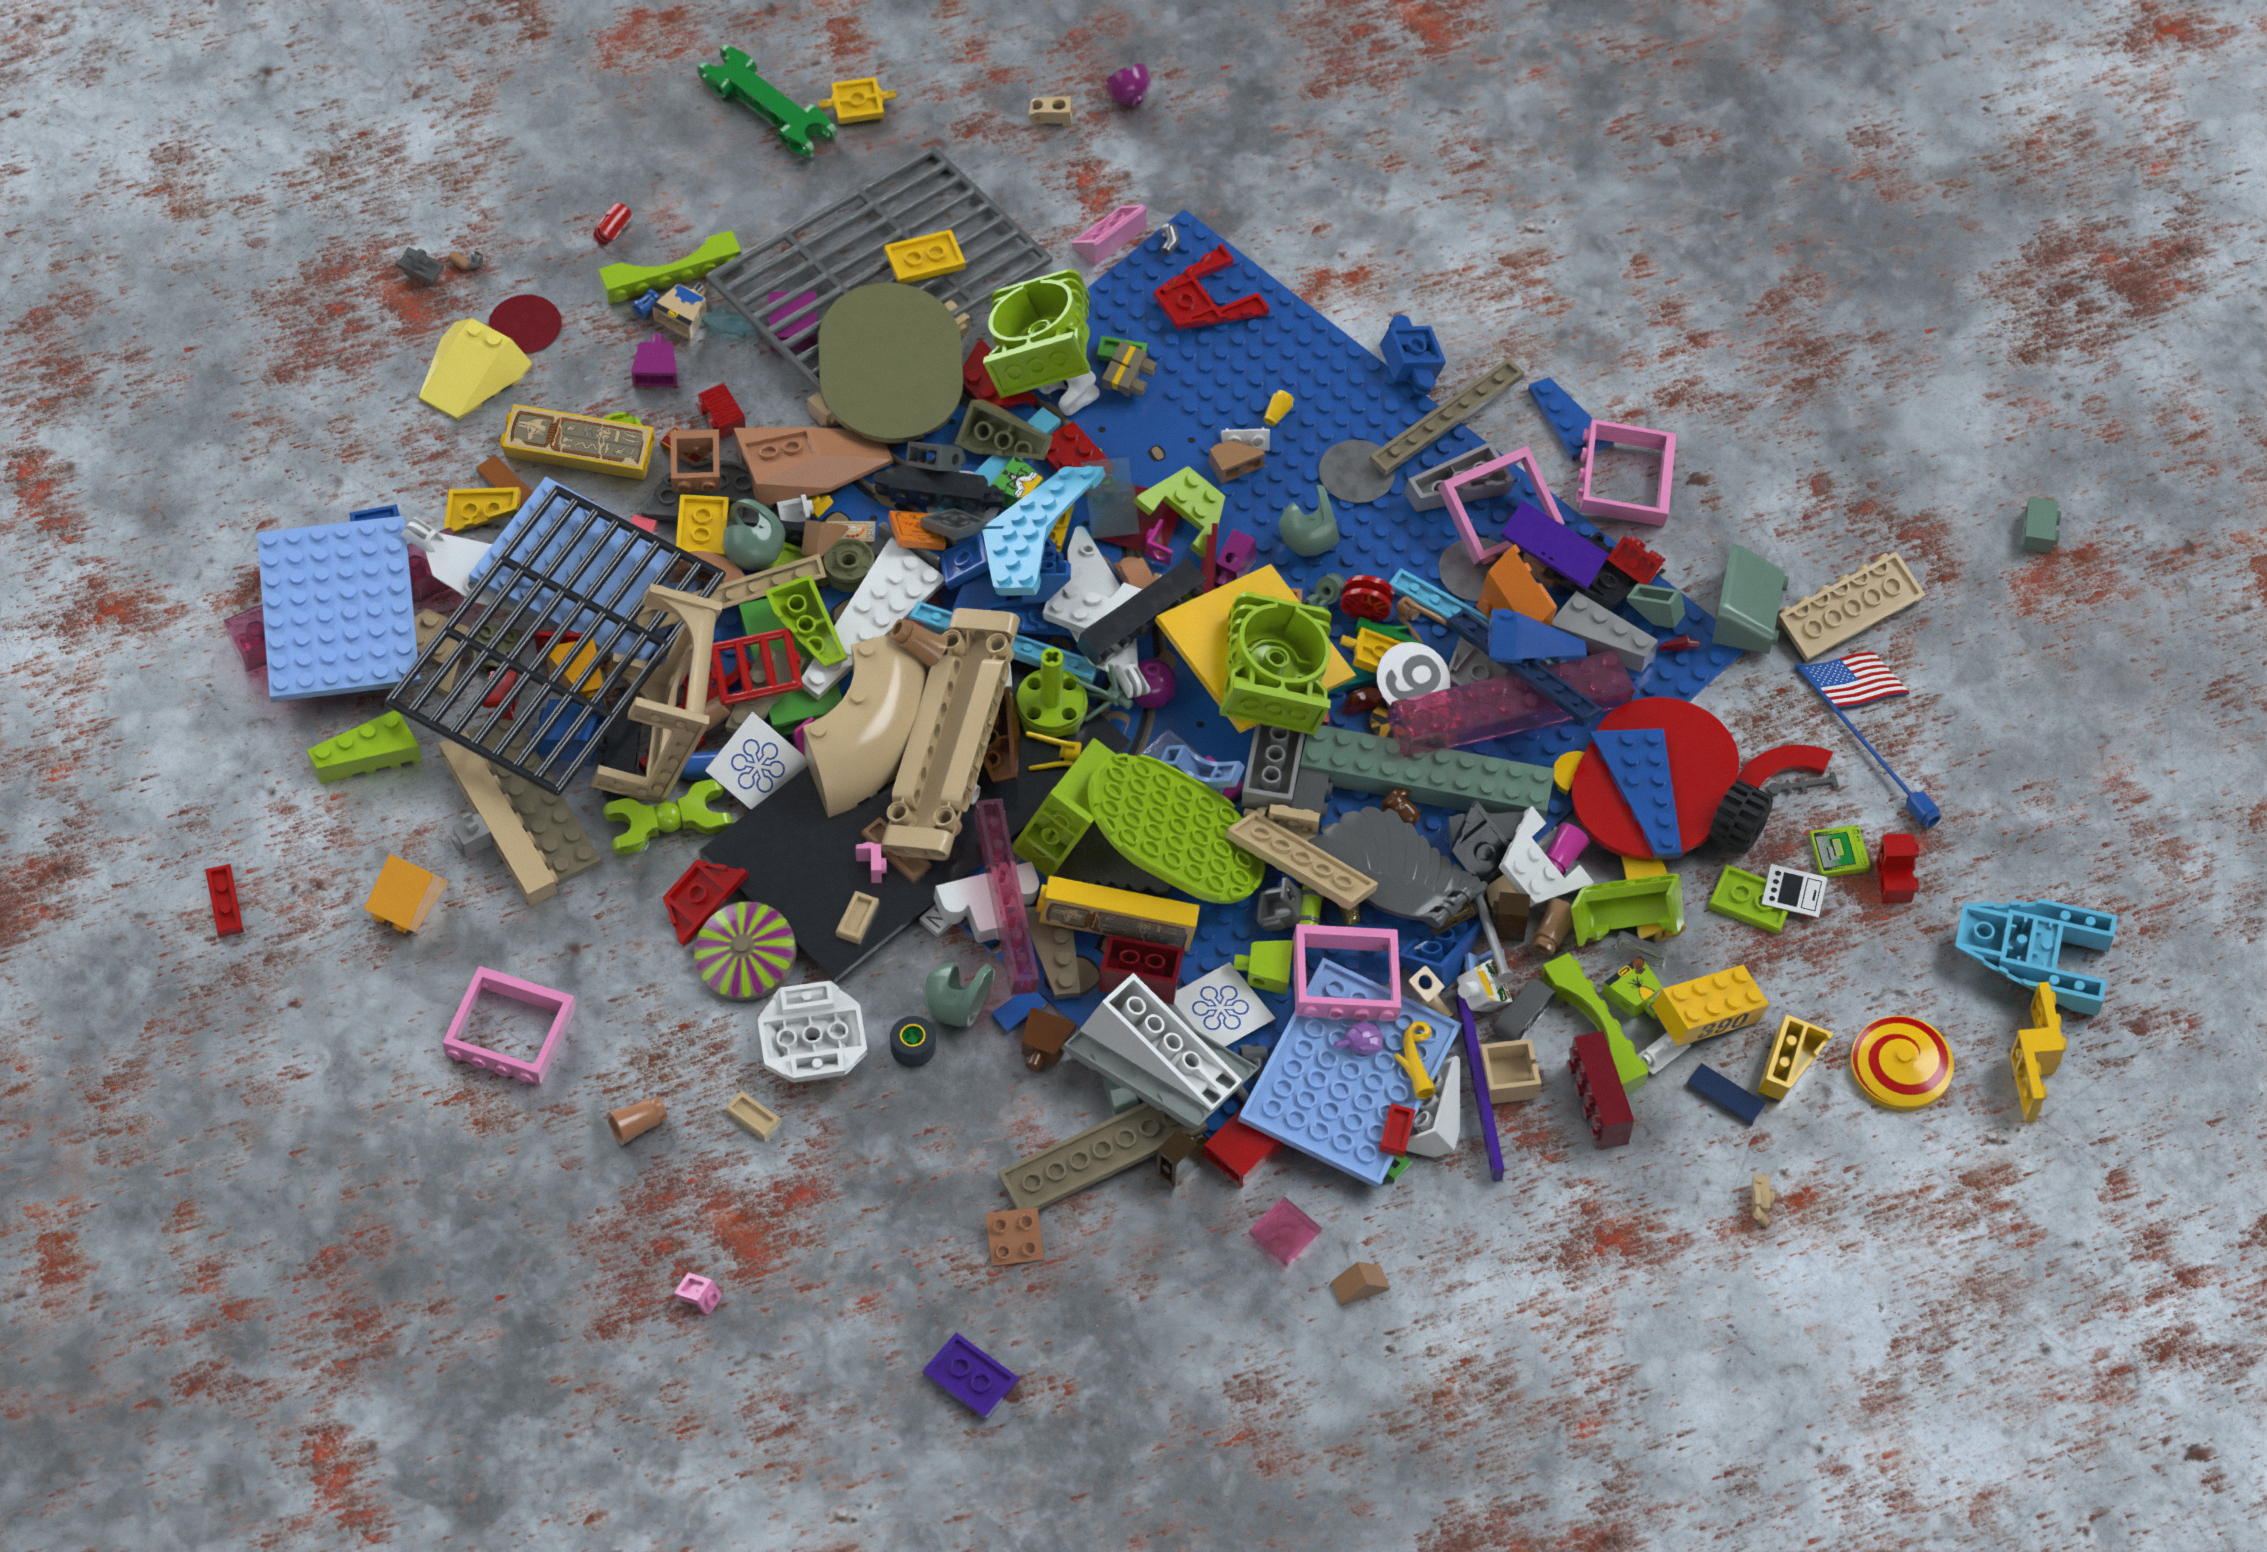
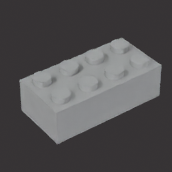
M1265 724L1255 726L1243 786L1241 807L1252 809L1259 807L1270 808V805L1273 804L1286 805L1291 808L1306 733Z

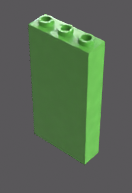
M767 598L756 601L750 600L739 604L740 620L745 636L787 628L773 613ZM793 635L796 652L799 651V656L808 658L809 661L807 667L800 671L802 677L813 661L814 656ZM783 639L769 641L770 648L786 652ZM759 644L748 646L753 664L760 651ZM838 682L819 700L815 699L804 689L783 693L779 702L774 704L768 711L767 717L770 727L780 736L794 734V730L810 717H813L816 721L828 714L842 700Z

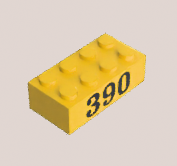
M1740 965L1663 988L1651 1007L1676 1046L1679 1047L1757 1023L1770 1004L1745 966Z

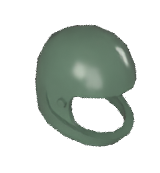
M1316 485L1319 508L1314 513L1304 515L1297 505L1292 502L1285 508L1278 521L1279 533L1284 544L1294 553L1303 557L1317 556L1340 543L1334 514L1323 485Z
M751 499L738 500L730 508V516L735 525L727 527L723 532L722 546L724 554L740 569L752 572L763 571L778 559L783 549L786 536L784 526L771 510L759 502ZM748 507L756 511L759 516L757 526H746L738 516L737 508Z
M957 961L946 962L933 968L926 978L923 990L924 1003L929 1014L944 1024L956 1027H970L978 1018L987 1000L994 980V968L989 963H986L966 989L961 986V969Z

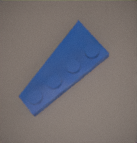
M1550 377L1529 384L1528 391L1571 461L1580 458L1582 448H1586V442H1583L1584 429H1589L1593 418ZM1595 439L1594 452L1612 446L1614 442Z

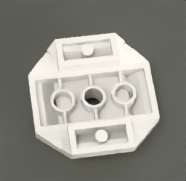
M832 981L781 987L758 1017L765 1069L793 1083L844 1076L867 1055L860 1004L841 991ZM810 1037L818 1038L814 1041L808 1040V1038Z

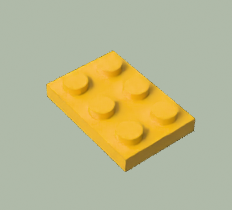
M951 229L884 245L886 257L897 282L900 284L966 269V262Z
M680 495L676 546L689 553L691 551H706L725 557L722 539L724 529L727 528L729 497Z

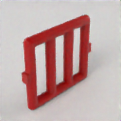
M789 628L713 643L711 655L713 669L711 674L713 682L716 681L721 705L736 704L793 692L803 688L799 664H801L799 651L796 652L793 635ZM779 639L784 641L792 682L777 684L769 647V641ZM759 644L768 687L753 690L744 647ZM735 649L743 692L729 695L720 652Z

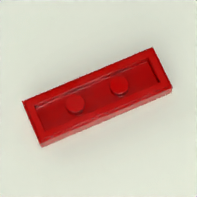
M226 864L205 869L218 937L244 932L231 865Z

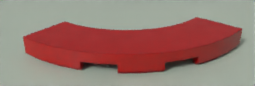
M1810 745L1777 747L1752 759L1740 771L1737 780H1741L1760 790L1769 779L1776 776L1779 772L1788 769L1793 771H1811L1823 775L1834 752Z

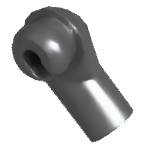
M1172 223L1164 224L1161 227V232H1165L1163 236L1167 238V241L1160 250L1166 256H1170L1180 243L1178 229Z

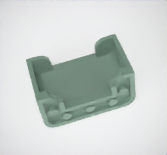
M1731 544L1712 643L1770 654L1771 645H1777L1779 631L1775 630L1781 593L1782 590L1787 591L1789 577L1785 576V570L1742 546Z

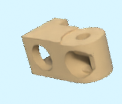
M1071 96L1039 97L1031 100L1029 120L1037 125L1062 123L1063 127H1072L1073 107Z

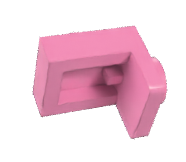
M872 842L856 844V861H871L872 883H882V873H887L886 858H882L881 844H874Z

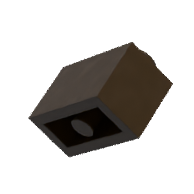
M1500 892L1498 901H1493L1491 920L1498 939L1524 942L1529 917L1530 894Z

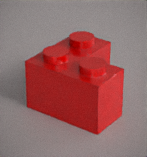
M1884 834L1882 836L1876 857L1882 903L1912 902L1914 894L1918 893L1919 882L1917 877L1914 878L1913 871H1915V858H1919V845L1914 843L1913 834Z

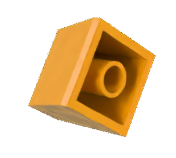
M594 638L589 641L558 682L559 684L570 689L597 654ZM576 642L559 644L547 658L549 677ZM600 666L579 692L580 695L587 699H592L603 684ZM604 698V699H603V700H604V705H605V708L607 709V707H606V700H605V698Z
M389 854L364 909L371 912L370 918L384 923L386 919L393 922L392 928L402 933H406L407 929L416 933L449 881Z

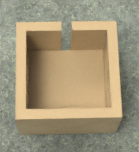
M1532 1039L1481 1044L1480 1053L1491 1104L1539 1098L1541 1080L1537 1063L1535 1064L1536 1056Z

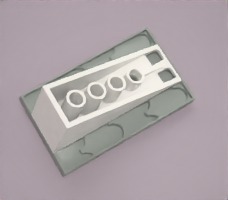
M1134 973L1101 1002L1081 1029L1061 1047L1062 1050L1091 1070L1095 1069L1118 1086L1127 1088L1158 1111H1164L1187 1128L1194 1130L1259 1069L1258 1066L1184 1023Z

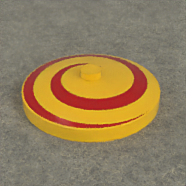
M1889 1016L1870 1023L1859 1033L1851 1051L1850 1068L1856 1085L1864 1095L1876 1104L1896 1111H1915L1934 1104L1945 1094L1952 1080L1954 1058L1945 1038L1929 1024L1912 1017Z

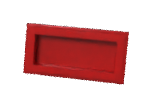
M1393 1103L1390 1104L1378 1151L1404 1158L1416 1110Z

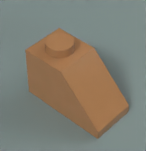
M1228 441L1223 444L1219 443L1209 449L1208 463L1221 484L1264 467L1265 453L1262 449L1234 441Z

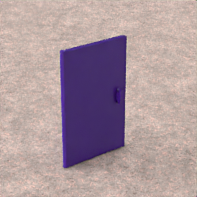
M1523 500L1499 535L1511 544H1516L1519 549L1585 590L1588 589L1603 563L1610 555Z

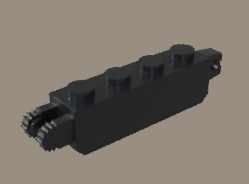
M899 465L894 468L893 473H882L881 471L873 476L874 484H876V493L890 496L891 502L899 504H914L922 507L941 506L946 510L956 508L969 513L985 514L986 507L1002 508L1006 497L1005 490L988 486V480L984 475L937 471Z
M623 687L619 689L617 698L612 699L611 709L607 708L608 710H613L628 688ZM634 697L603 738V744H606V751H601L600 764L604 767L636 775L642 722L628 719V712L635 700ZM602 790L603 797H605L607 803L629 798V796Z

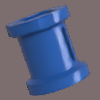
M648 289L645 292L646 295L638 301L634 300L631 303L632 310L641 319L648 317V313L653 310L652 306L660 299L654 290Z

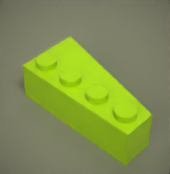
M395 710L307 749L310 766L320 784L353 777V774L366 772V774L376 772L375 769L391 766V768L401 766L400 763L409 761L417 763L422 761L417 741L401 714Z

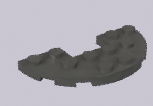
M713 460L694 462L692 466L678 470V473L713 472ZM720 460L721 491L672 492L670 472L647 495L642 507L641 516L653 520L678 522L680 495L729 497V506H732V504L741 499L756 501L753 493L752 477L748 467L740 463ZM777 503L766 506L780 520ZM739 507L738 516L746 526L756 527L759 521L758 513L748 507Z

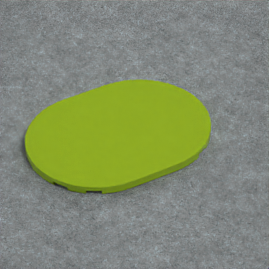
M1127 753L1113 755L1111 758L1101 762L1093 772L1088 784V801L1095 822L1111 845L1133 864L1194 897L1213 903L1230 904L1248 898L1261 884L1265 874V860L1257 858L1253 853L1237 846L1225 837L1227 829L1243 818L1234 809L1235 805L1221 793L1158 759L1142 754L1137 756L1128 755Z

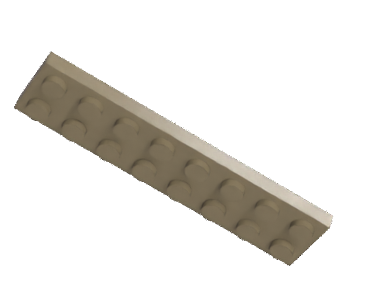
M514 716V720H508V718L500 719L481 745L493 751L517 720ZM483 724L467 731L470 739L477 734ZM523 729L502 755L512 762L516 760L529 743V739ZM536 750L523 766V768L533 773L543 763ZM488 760L491 766L490 773L492 776H498L502 785V793H507L512 800V810L514 813H520L525 824L523 826L526 832L530 831L536 842L534 847L537 851L541 850L547 860L545 865L548 870L553 869L558 878L557 886L602 865V859L562 794L555 796ZM548 772L544 779L556 785V783L554 782V780Z
M1144 1102L998 1171V1177L1017 1210L1038 1207V1210L1156 1155L1157 1149L1177 1129L1181 1130L1184 1134L1188 1133L1194 1136L1207 1131L1208 1125L1204 1121L1196 1130L1187 1128L1164 1111H1158L1147 1102Z

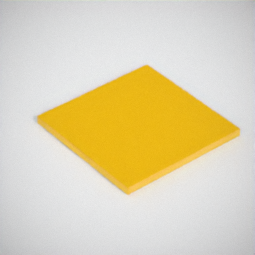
M1271 564L1157 615L1155 622L1219 706H1221L1224 700V684L1228 678L1225 667V658L1229 644L1227 642V635L1229 633L1227 630L1228 614L1235 598L1239 594L1249 591L1259 595L1301 603ZM1331 641L1329 662L1320 682L1328 691L1353 680L1356 676ZM1228 717L1239 733L1260 724Z

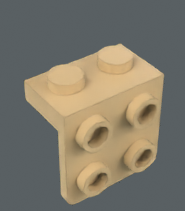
M1271 804L1268 819L1308 841L1318 834L1320 813L1309 809L1300 810L1286 805Z

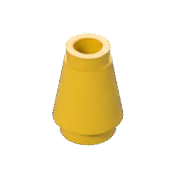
M1278 390L1277 393L1272 395L1263 418L1265 423L1273 427L1276 426L1293 408L1294 398L1289 393Z

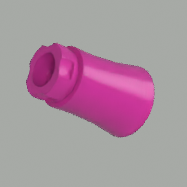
M1561 823L1545 855L1563 875L1578 855L1590 844V840L1576 826Z

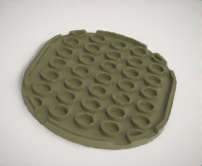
M886 282L869 284L851 290L840 297L828 309L819 330V382L824 404L836 417L837 422L847 430H853L869 440L883 443H904L924 438V435L934 430H939L949 421V418L959 406L963 391L962 347L958 324L952 313L940 300L919 288L906 284Z

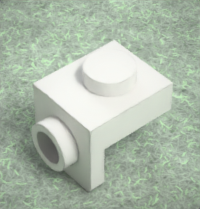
M806 494L801 495L800 498L777 502L780 520L805 523V520H810V515L814 514L812 501L807 500Z

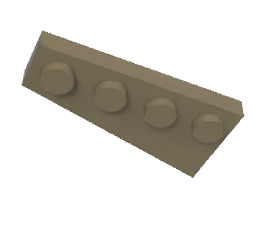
M770 648L777 684L792 682L786 652ZM760 651L750 671L753 690L768 687ZM800 656L801 664H799V668L801 671L807 667L809 661L808 658ZM782 694L736 703L726 723V731L735 734L751 712H754L759 718L764 720L770 708L782 698Z

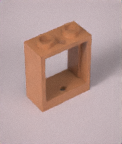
M719 429L671 431L672 492L721 491ZM713 451V472L678 473V453Z

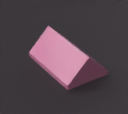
M1120 206L1072 241L1071 245L1094 266L1098 265L1146 229V206Z

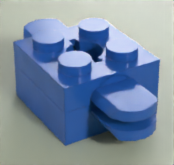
M1401 314L1395 315L1388 325V330L1380 343V348L1394 381H1410L1416 394L1427 396L1435 387V380L1443 369L1446 360L1431 326H1412L1409 317Z

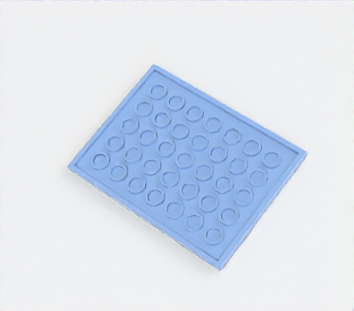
M545 477L471 571L469 580L477 584L554 485H559L588 501L590 500ZM558 496L510 558L522 563L569 502ZM578 507L530 569L542 574L590 512ZM598 517L551 580L563 585L610 523ZM619 528L571 590L583 596L631 533ZM639 539L592 601L604 607L651 544ZM660 549L613 612L625 617L672 554ZM503 566L485 589L497 595L515 571ZM523 577L506 598V601L517 606L535 582ZM666 578L662 586L675 590L680 582L669 584L668 578ZM693 581L685 592L693 593L699 591L704 582ZM544 587L526 612L538 617L556 593ZM564 598L547 620V623L558 628L575 607L576 603ZM585 609L568 632L584 633L597 614ZM607 619L592 637L594 638L596 650H600L617 628V624ZM673 625L657 629L654 633L664 638ZM627 630L608 656L612 657L613 653L625 655L639 636ZM647 641L635 659L646 661L657 645Z
M404 516L257 532L271 702L395 688L418 659L407 540L400 535L406 529ZM420 672L409 686L421 684Z
M1325 958L1322 959L1306 989L1307 996L1391 1000L1390 989ZM1401 995V1011L1397 1021H1363L1372 1023L1380 1030L1383 1048L1375 1054L1360 1055L1346 1046L1337 1049L1333 1046L1334 1042L1344 1039L1345 1033L1358 1020L1346 1018L1335 1020L1327 1017L1309 1018V1016H1295L1294 1012L1241 1111L1238 1121L1379 1189L1395 1158L1394 1155L1378 1151L1390 1104L1393 1103L1416 1110L1415 1118L1424 1099L1416 1098L1410 1076L1394 1058V1055L1397 1053L1406 1059L1403 1045V1036L1406 1028L1416 1021L1426 1022L1430 1026V1037L1424 1041L1414 1042L1428 1077L1434 1081L1462 1024ZM1418 1030L1415 1034H1422L1424 1031Z

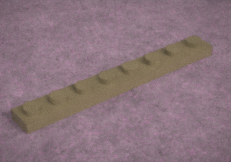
M1507 358L1371 454L1369 462L1383 475H1388L1523 379L1525 372L1511 359Z

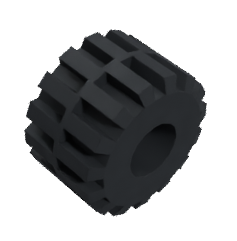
M1737 780L1728 789L1718 806L1710 826L1709 837L1744 855L1755 844L1766 825L1772 809L1773 796L1741 780Z

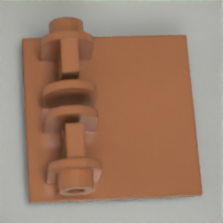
M1038 1207L986 1213V1229L989 1238L992 1266L1044 1260Z

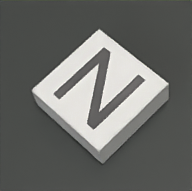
M936 904L920 918V924L937 938L953 925L946 923L941 918Z

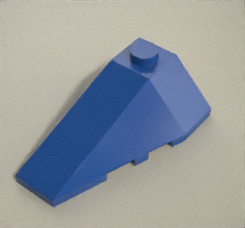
M1049 536L1045 541L1040 568V588L1036 595H1022V602H1028L1033 605L1047 602L1071 580V564L1069 561H1064L1062 552H1057L1056 545Z

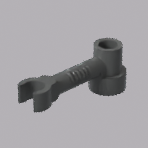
M1250 1044L1239 1045L1238 1055L1259 1067L1254 1073L1257 1083L1264 1070L1262 1061H1267L1268 1058L1267 1048L1265 1045L1253 1047Z

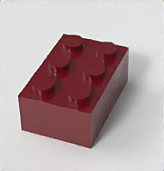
M1109 935L1100 968L1098 992L1111 994L1134 973L1163 1003L1174 1005L1182 972L1184 948Z

